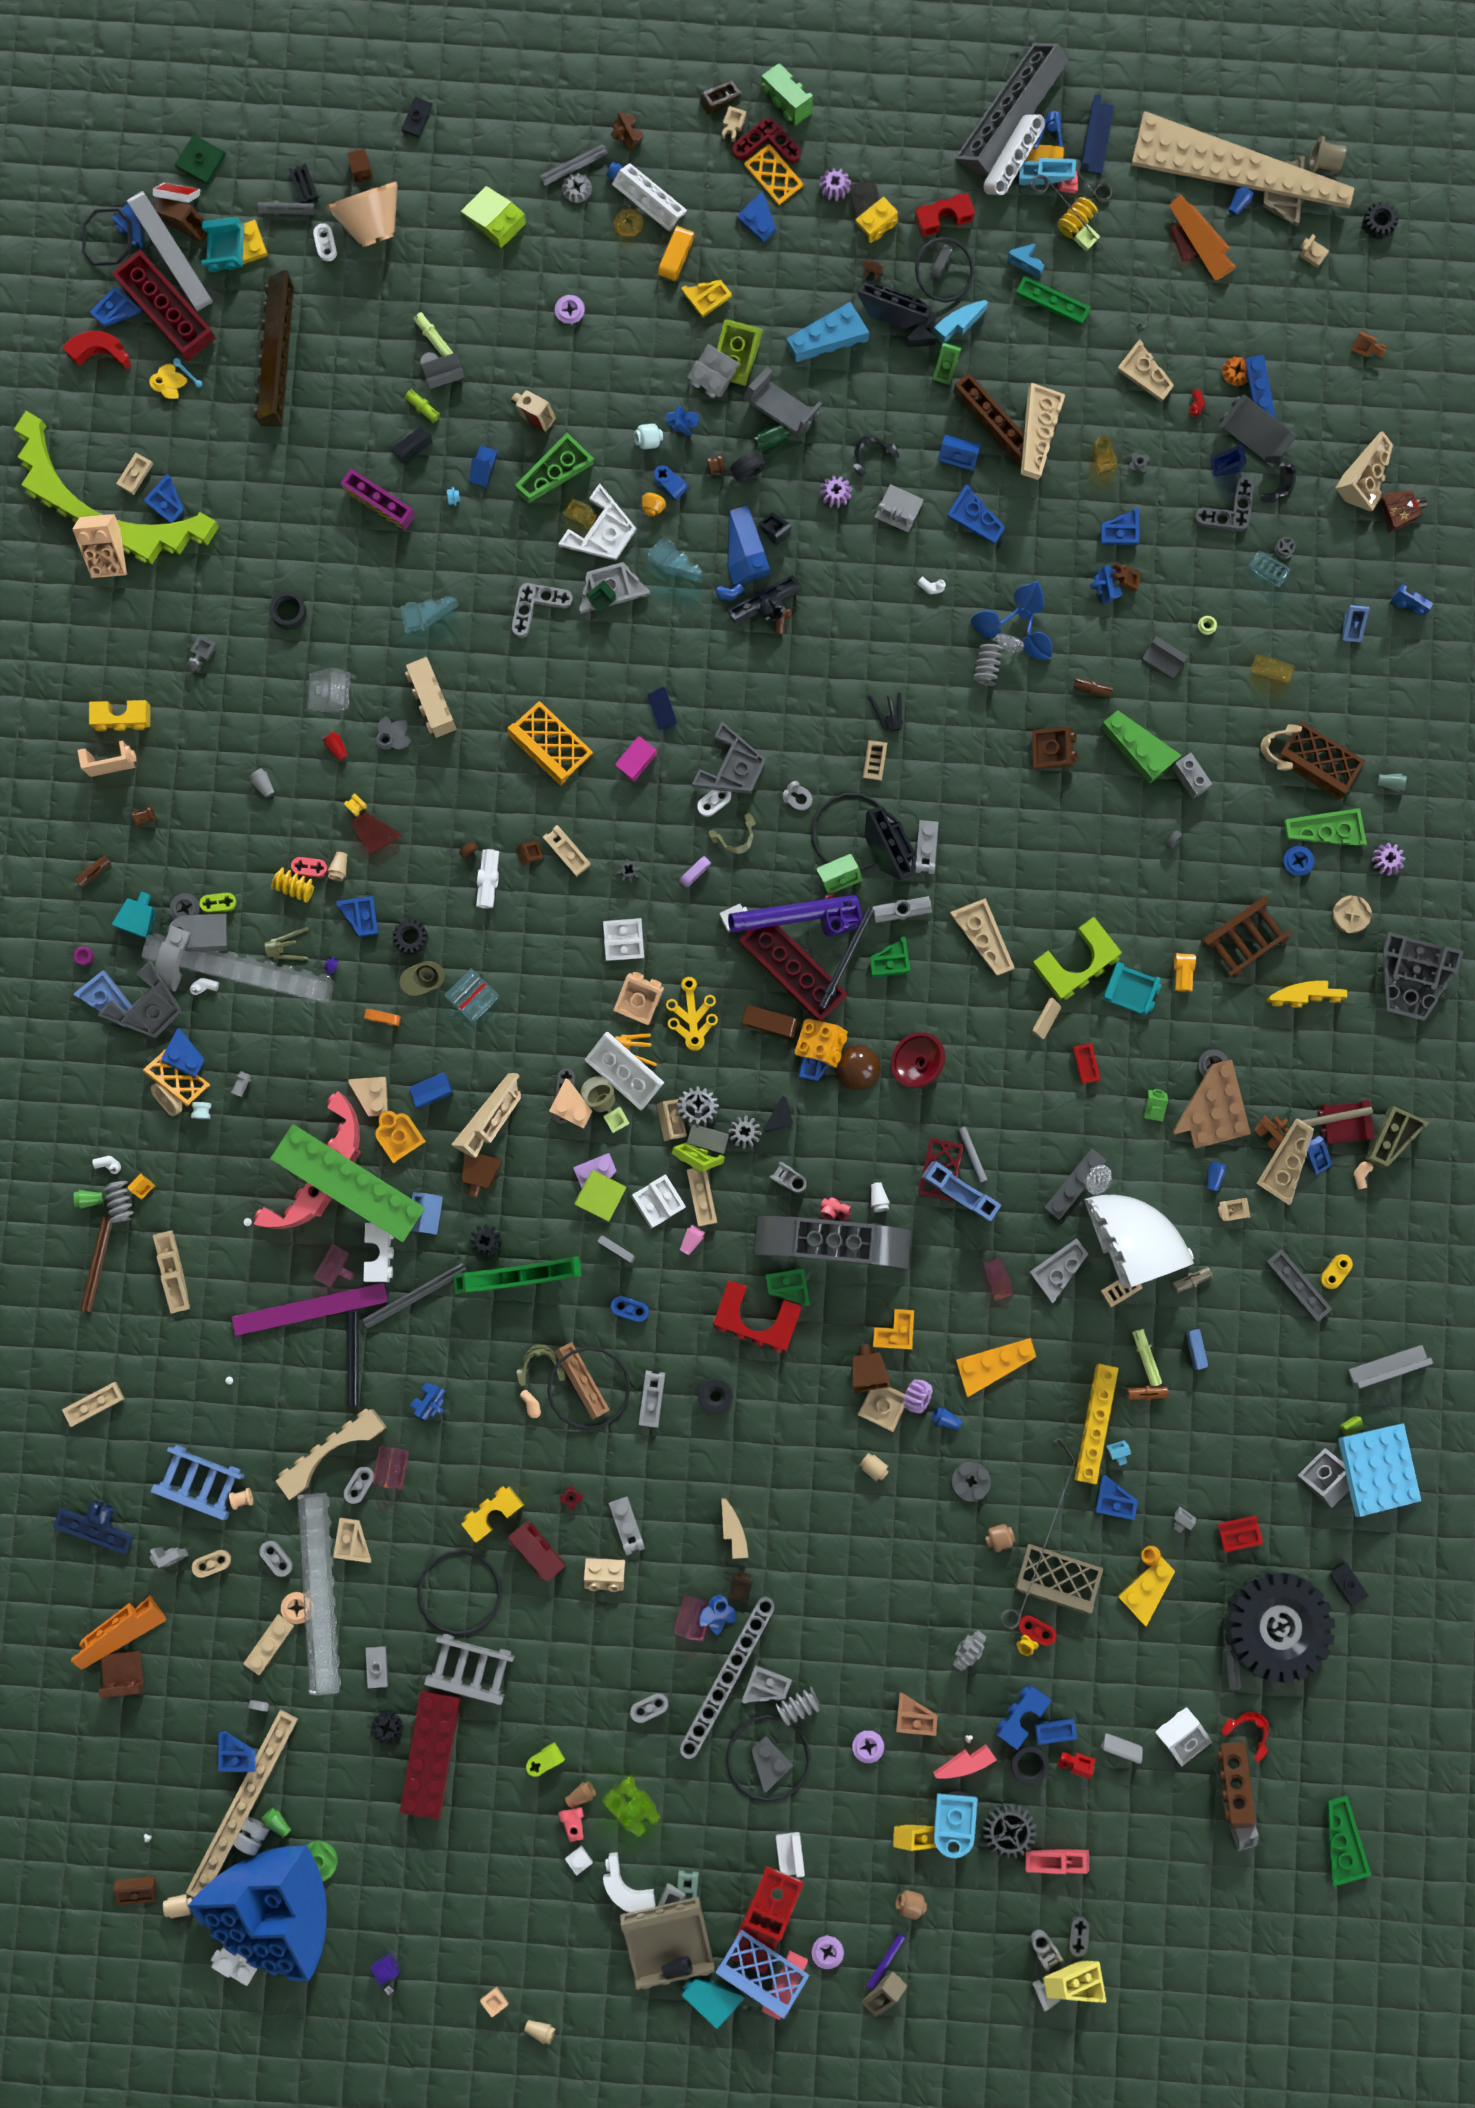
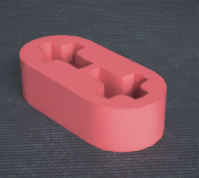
M297 857L291 863L293 872L298 873L299 876L322 878L328 873L327 864L320 859ZM300 862H302V864L304 866H308V868H301V871H299L296 865H299ZM319 864L324 868V870H320V873H317L315 869H311L312 867H318Z

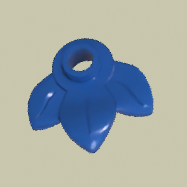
M721 1595L714 1596L710 1600L709 1606L701 1611L699 1625H709L712 1632L718 1635L726 1622H735L736 1612L734 1608L728 1605L725 1597Z

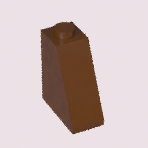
M160 197L157 199L153 208L164 223L202 243L207 235V232L202 229V221L205 220L191 205Z

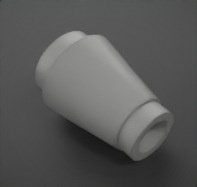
M262 768L249 776L250 782L265 798L275 792L267 772H264Z

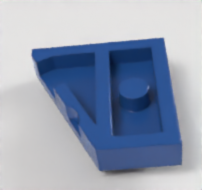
M762 192L737 215V220L762 243L776 231V226Z
M1135 508L1125 515L1122 514L1114 520L1101 524V544L1138 545L1139 508Z
M1401 584L1393 594L1390 602L1395 603V606L1399 608L1411 609L1417 615H1426L1433 603L1416 592H1413V595L1406 592L1407 586Z
M373 896L336 901L338 907L359 937L379 934Z
M179 1028L161 1058V1062L194 1078L197 1077L205 1061Z

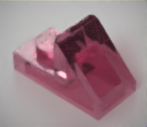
M999 1258L983 1263L994 1301L1013 1295L1010 1277L1007 1275L1003 1259Z

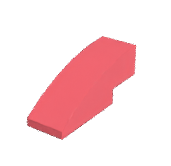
M985 1744L971 1755L964 1749L933 1773L937 1779L960 1777L983 1769L997 1759Z
M1089 1850L1026 1851V1872L1087 1874L1089 1872Z
M789 1951L786 1960L804 1971L808 1962L807 1959L792 1951ZM784 1963L778 1974L786 1972ZM787 1965L788 1971L794 1970ZM789 1973L791 1986L798 1984L801 1977L800 1973ZM786 1974L775 1978L777 1989L789 1987ZM774 1982L770 1991L775 1990ZM790 1989L779 1991L780 2001L788 2005L791 1999ZM776 1992L770 1993L772 1996L777 1998ZM763 2005L762 2012L780 2020L781 2017Z

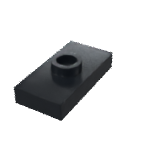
M414 97L401 128L402 132L419 138L431 111L432 103Z
M1347 1562L1329 1572L1352 1607L1369 1596Z

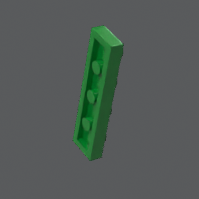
M1026 276L1023 277L1016 291V295L1081 326L1091 309L1090 306Z

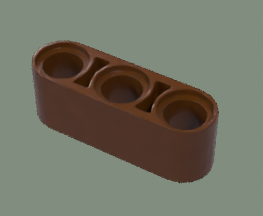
M746 1005L740 1024L794 1039L799 1020Z

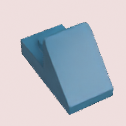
M1036 244L1010 250L1007 258L1008 262L1040 278L1043 273L1044 264L1039 259L1031 257Z

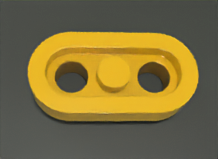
M1344 1254L1335 1256L1321 1274V1285L1326 1289L1337 1288L1352 1269L1351 1258ZM1342 1260L1346 1263L1344 1268L1340 1266ZM1330 1276L1334 1277L1333 1283H1330L1328 1280Z

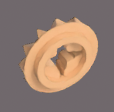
M293 1592L288 1594L281 1604L282 1616L292 1624L305 1622L312 1613L311 1599L305 1593ZM296 1602H298L299 1606L305 1607L299 1610L298 1617L295 1610L289 1609Z

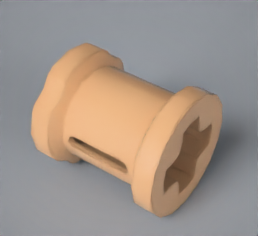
M250 1488L235 1494L233 1492L229 1493L233 1510H236L239 1506L247 1504L251 1506L254 1503Z

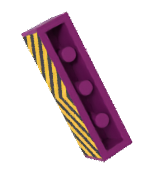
M353 469L349 470L340 483L343 491L404 531L415 517L411 507Z

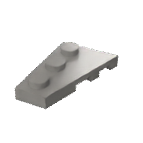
M1076 1238L1029 1272L1052 1304L1088 1253Z

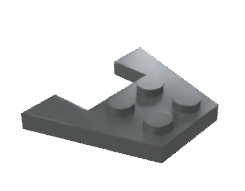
M721 722L714 740L730 747L717 776L699 769L692 783V788L751 794L766 763V759L726 724Z
M150 960L137 973V976L151 987L127 1011L113 1000H110L98 1013V1016L156 1038L182 1012V1009Z

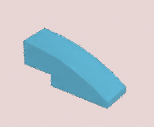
M1039 158V162L1024 161L1020 168L1019 185H1031L1032 179L1038 174L1046 176L1051 183L1075 179L1076 159ZM1040 177L1034 179V185L1045 184L1043 183L1045 182L1044 179Z
M986 300L975 302L952 312L934 327L933 335L942 343H946L956 331L962 336L986 311L988 302Z

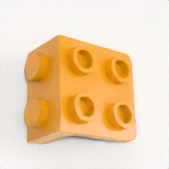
M806 1019L797 1042L795 1054L819 1060L831 1067L837 1068L838 1062L841 1060L843 1046L847 1041L848 1031L839 1025Z

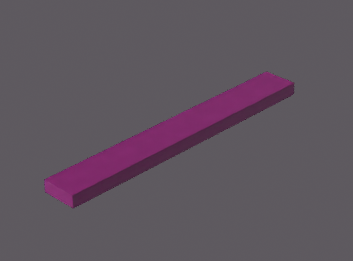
M385 1283L233 1316L235 1336L387 1303L388 1298Z

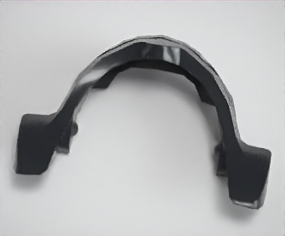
M871 434L862 436L857 441L854 450L857 463L853 465L855 471L861 477L866 475L861 460V450L865 444L871 441L879 442L887 454L890 453L894 458H899L900 455L895 445L888 446L882 439Z
M1279 455L1267 456L1265 462L1277 464V466H1283L1286 469V474L1283 475L1285 480L1284 486L1274 493L1262 494L1260 500L1263 502H1276L1278 497L1288 495L1295 485L1297 471L1294 465L1283 462L1282 456Z

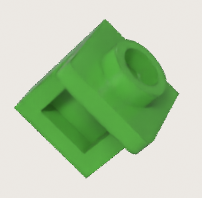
M1159 1089L1148 1090L1144 1118L1163 1122L1168 1104L1167 1093Z

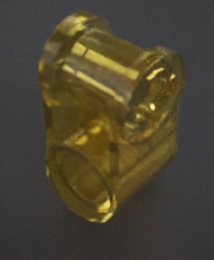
M1099 436L1093 444L1092 452L1097 472L1100 475L1112 469L1114 471L1118 470V462L1110 438ZM1097 444H1104L1106 449L1098 448Z

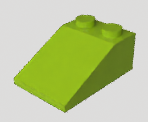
M487 186L461 211L470 222L500 249L526 224L525 214L517 206Z
M724 320L717 349L740 363L730 382L747 386L759 349L763 329L732 320Z

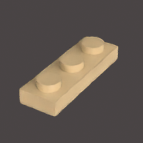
M693 1168L687 1169L698 1227L717 1223L707 1170L699 1172Z
M113 1382L62 1409L70 1427H73L125 1398L117 1382Z
M278 1614L243 1664L256 1674L261 1675L295 1625L289 1623L282 1615Z

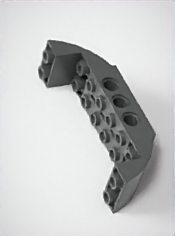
M757 1216L754 1255L783 1256L908 1269L911 1230L875 1224L801 1217Z

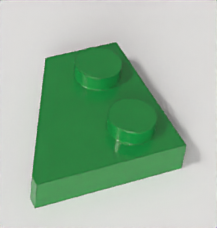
M906 936L900 938L893 945L887 946L882 952L870 957L872 978L910 973Z

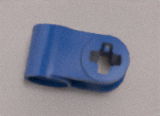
M661 465L655 469V484L672 500L677 501L689 488L687 483L667 466ZM664 474L666 475V478H664V477L659 478V475H661V476H663Z

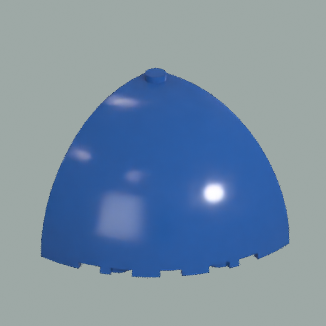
M308 1846L281 1847L249 1857L214 1878L188 1904L189 1909L200 1925L205 1924L210 1929L211 1933L209 1935L213 1939L215 1938L223 1942V1948L232 1955L236 1956L238 1953L247 1959L246 1963L258 1970L263 1967L264 1970L270 1972L273 1976H276L277 1973L287 1975L289 1980L309 1981L312 1977L324 1944L327 1908L320 1871Z

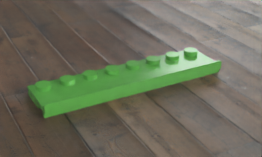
M292 1124L270 1158L401 1242H404L425 1209L416 1201Z

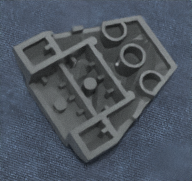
M1388 932L1383 948L1386 1011L1425 1021L1437 1003L1439 996L1447 988L1453 975H1456L1464 951Z

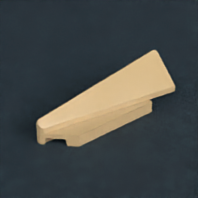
M518 1073L506 1075L452 1143L454 1148L476 1158L484 1141L486 1143L492 1142L521 1099V1093L517 1090Z

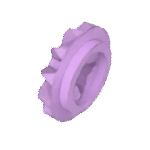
M574 295L561 297L555 305L556 316L564 324L570 323L572 325L575 322H579L582 316H584V304L581 299ZM568 304L573 309L572 316L566 311L568 310Z
M863 1731L857 1734L853 1741V1753L861 1762L873 1763L883 1754V1740L874 1731ZM866 1738L870 1744H877L871 1747V1755H869L866 1749L862 1748V1746H865Z
M826 1935L819 1937L813 1943L812 1958L819 1967L832 1969L841 1963L844 1951L842 1944L836 1937ZM830 1945H832L831 1952L833 1953V1955H827V1957L823 1959L824 1952L821 1948L827 1949L828 1947H830Z

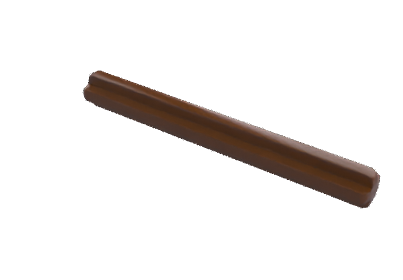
M102 1217L80 1307L82 1311H92L113 1224L110 1222L111 1218Z

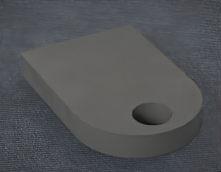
M226 914L185 915L172 921L168 928V932L171 926L191 933L184 951L227 950Z

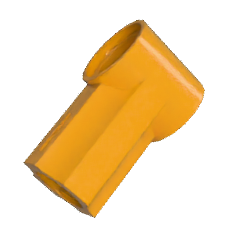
M1175 953V991H1192L1193 971L1196 965L1195 954Z

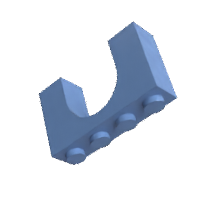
M932 1161L922 1175L923 1179L983 1219L992 1221L1001 1204L967 1185L938 1162Z

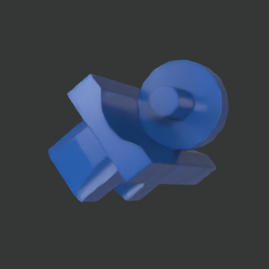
M676 406L675 412L666 414L667 424L672 426L673 431L683 432L686 436H691L689 428H695L700 420L695 412L687 413L681 406Z
M1104 565L1101 570L1096 571V576H1094L1095 582L1090 584V588L1096 589L1097 595H1100L1102 604H1107L1111 600L1122 596L1121 588L1113 586V582L1118 579L1110 577L1111 573L1116 572L1115 569H1110V565Z
M425 1383L421 1389V1392L426 1395L424 1400L421 1401L416 1398L410 1405L415 1411L414 1414L427 1420L429 1415L434 1417L437 1411L440 1413L444 1412V1409L440 1406L444 1402L442 1396L446 1391L437 1385Z

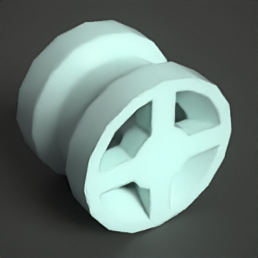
M192 1102L193 1113H191V1118L210 1119L209 1109L211 1108V1103Z

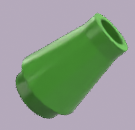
M84 1190L74 1192V1207L82 1209L103 1204L102 1192L97 1193Z
M271 1808L261 1819L264 1822L263 1825L279 1834L282 1838L291 1830L280 1812L274 1808Z

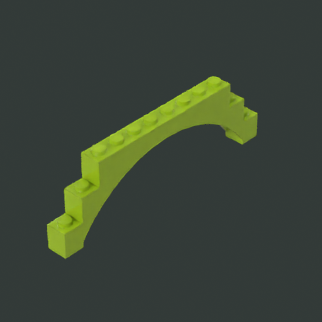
M25 411L14 428L18 438L26 443L18 455L19 460L22 462L21 466L30 471L21 484L26 490L25 494L33 499L35 497L41 499L40 502L48 508L53 506L57 509L56 512L64 517L70 516L73 518L72 521L74 523L80 517L103 515L78 500L63 485L54 470L47 451L44 430L47 426L41 419ZM201 512L195 517L169 524L144 525L117 520L121 530L123 551L127 554L131 552L142 563L147 561L150 564H153L162 548L171 554L175 552L180 555L190 538L198 544L204 543L208 546L219 528L215 520Z

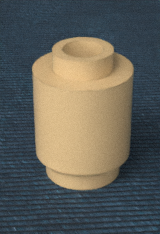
M868 1453L859 1464L862 1470L875 1481L878 1479L882 1481L889 1472L886 1470L888 1466L874 1454L872 1456Z
M188 1894L168 1898V1900L163 1902L165 1917L176 1918L190 1915L191 1910L188 1904L193 1898H190Z

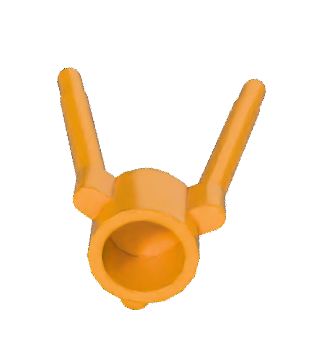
M649 1033L615 1037L629 1051L631 1046H652L651 1043L631 1042L630 1040L651 1037ZM634 1055L643 1063L657 1066L655 1062Z

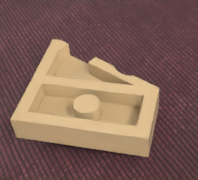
M386 1077L348 1079L350 1086L369 1117H377L383 1112L388 1111Z

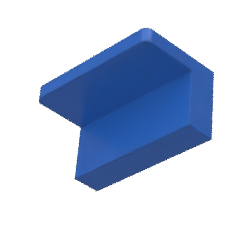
M945 435L938 461L974 470L981 445Z
M445 1073L410 1087L414 1098L413 1101L418 1109L453 1094Z

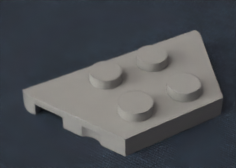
M624 562L588 571L582 594L580 613L596 610L587 600L586 594L603 580L616 594L617 600L611 605L648 596L650 591L629 570Z

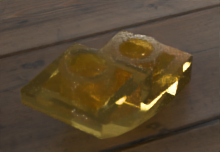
M1256 654L1250 672L1268 677L1274 681L1289 684L1295 666Z

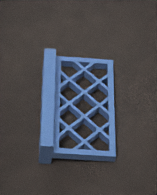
M743 1930L740 1931L716 1971V1974L783 2019L810 1976ZM742 1936L750 1940L752 1949L740 1952L738 1943ZM753 1943L758 1945L759 1948H754ZM737 1946L738 1953H733ZM760 1949L767 1951L769 1961L757 1963L755 1951ZM753 1952L755 1964L743 1967L741 1954ZM770 1954L776 1957L777 1959L771 1960ZM739 1955L741 1967L732 1969L726 1965L731 1956ZM780 1960L784 1963L786 1972L774 1975L772 1962ZM769 1963L772 1975L760 1978L758 1965ZM787 1965L794 1970L788 1971ZM756 1966L758 1979L748 1980L745 1977L744 1969ZM741 1969H742V1974H743V1975H741L740 1973H738L737 1970H741ZM798 1972L804 1976L800 1984L791 1986L789 1973ZM786 1974L789 1987L777 1989L775 1977ZM773 1977L775 1990L766 1992L762 1988L761 1980ZM759 1981L760 1987L753 1982ZM798 1987L793 1995L792 1988ZM790 1989L791 2000L788 2005L780 2001L779 1991ZM776 1992L777 1998L772 1996L770 1993Z

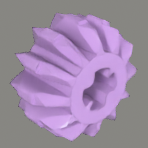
M833 167L832 172L826 170L825 176L820 178L819 188L822 190L823 196L828 195V200L835 197L837 202L838 197L844 199L845 193L848 194L850 191L851 181L848 179L847 173L842 174V169L836 172Z
M833 475L832 481L826 478L825 484L821 485L822 492H820V496L824 497V504L830 502V508L833 507V504L840 508V503L846 505V499H851L850 492L852 488L848 486V480L842 482V476L836 480V477ZM833 490H837L839 494H834Z
M1387 843L1385 847L1380 845L1378 847L1379 850L1373 852L1376 857L1372 858V862H1377L1374 869L1379 867V874L1385 871L1386 875L1390 876L1392 872L1397 874L1399 872L1398 869L1404 867L1401 862L1405 861V857L1400 856L1403 850L1397 851L1398 845L1391 847V844ZM1389 856L1388 859L1391 858L1392 861L1388 863L1389 860L1386 861L1385 857Z
M913 1380L904 1395V1408L913 1413L921 1414L927 1408L932 1398V1386L923 1380Z

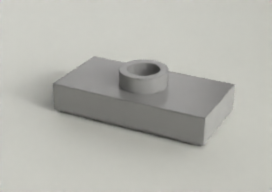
M386 1646L367 1647V1687H388Z

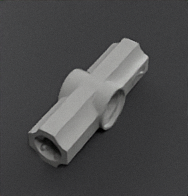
M929 896L911 900H899L895 903L872 907L874 909L875 923L897 919L904 920L907 917L932 913ZM905 906L907 912L900 914L897 911V907Z

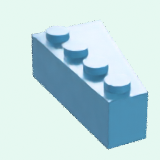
M851 302L786 338V348L794 361L798 362L819 356L821 353L833 352L838 348L845 346L847 348L859 342H867L869 340V331Z

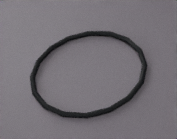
M843 793L830 798L818 809L812 822L811 839L817 854L826 863L830 862L820 852L815 839V825L821 811L832 801L845 796L862 797L874 803L877 807H881L876 800L861 793ZM876 860L869 865L859 868V870L863 871L877 864Z
M584 1347L573 1350L558 1360L549 1375L547 1393L552 1409L562 1421L575 1428L591 1430L606 1426L620 1416L628 1403L631 1384L627 1369L617 1356L605 1349ZM587 1350L603 1352L615 1359L624 1371L627 1383L625 1401L619 1411L606 1422L592 1426L575 1424L564 1418L555 1407L551 1394L553 1375L559 1365L571 1355Z
M467 1550L448 1551L434 1558L423 1571L418 1585L419 1606L426 1620L439 1631L452 1635L472 1634L485 1627L497 1613L502 1598L501 1582L493 1565L480 1554ZM468 1554L479 1558L490 1567L497 1581L498 1598L493 1612L483 1624L471 1630L452 1631L440 1627L428 1616L422 1604L421 1588L426 1573L435 1562L448 1555Z
M764 1715L751 1718L738 1727L729 1741L726 1762L729 1776L740 1791L752 1799L772 1802L787 1798L801 1787L809 1773L811 1755L807 1739L799 1727L790 1722V1726L798 1732L804 1741L807 1753L805 1773L797 1786L785 1795L772 1798L755 1796L742 1788L732 1773L730 1763L732 1743L739 1732L754 1721L768 1718L783 1721L778 1716Z

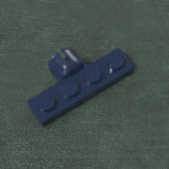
M94 1501L90 1504L86 1516L64 1508L59 1509L53 1528L125 1555L129 1553L134 1535L110 1525V1519L114 1510L110 1504L107 1503L106 1507H103L104 1502Z

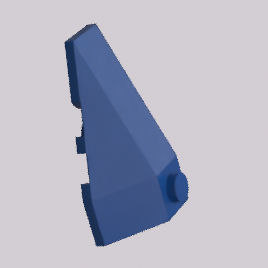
M748 505L730 510L728 570L733 586H736L738 583L743 584L767 577L770 573L765 552Z

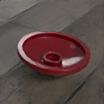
M918 1032L908 1035L898 1043L893 1051L891 1058L892 1073L897 1081L906 1087H925L937 1079L942 1072L945 1064V1050L942 1043L929 1033Z

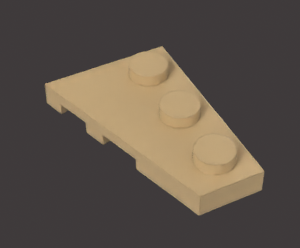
M1139 339L1119 365L1117 371L1162 402L1174 385L1162 368L1158 367L1153 360L1154 357L1150 352H1147L1143 342Z

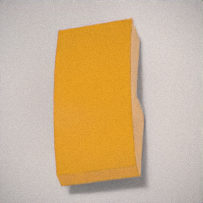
M1038 145L1037 149L1032 147L1025 161L1039 162V158L1063 159L1064 148Z

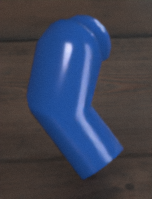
M739 583L732 589L719 586L716 589V595L722 600L732 601L745 590Z

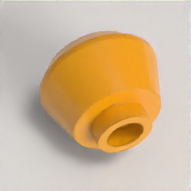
M646 493L642 496V509L648 516L654 517L659 515L666 507L665 499L657 494Z

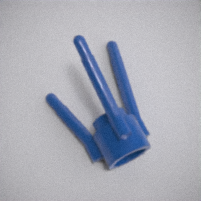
M1049 112L1046 115V119H1044V128L1034 144V149H1037L1045 127L1051 132L1057 131L1059 147H1063L1060 125L1061 116L1059 112Z

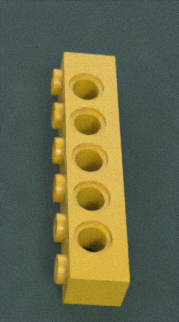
M1096 1364L1075 1480L1097 1484L1118 1374V1368Z

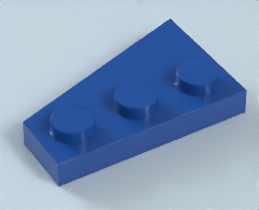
M966 484L947 517L995 545L1005 527Z

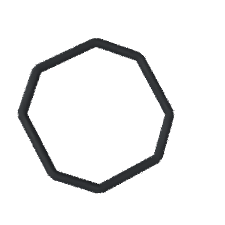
M120 208L95 209L83 223L82 252L93 265H117L131 250V220ZM118 211L128 222L127 249L117 261L95 262L86 251V225L96 213Z

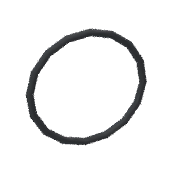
M941 237L932 239L922 247L917 255L915 273L919 286L927 296L933 300L946 303L956 301L966 294L973 281L974 266L972 257L965 246L955 239ZM940 241L955 243L964 251L970 265L969 282L965 289L957 296L947 299L935 297L927 291L920 280L919 274L920 258L925 249L933 243Z

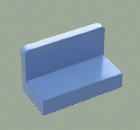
M413 1192L412 1200L425 1207L411 1231L437 1234L443 1197Z

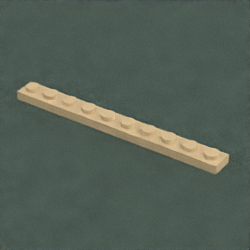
M283 1710L279 1711L256 1755V1771L247 1773L186 1891L190 1896L195 1897L208 1883L218 1876L238 1833L241 1831L243 1823L249 1816L298 1718Z

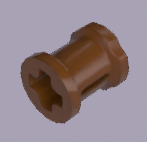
M151 805L140 811H132L134 822L138 827L143 823L156 821Z

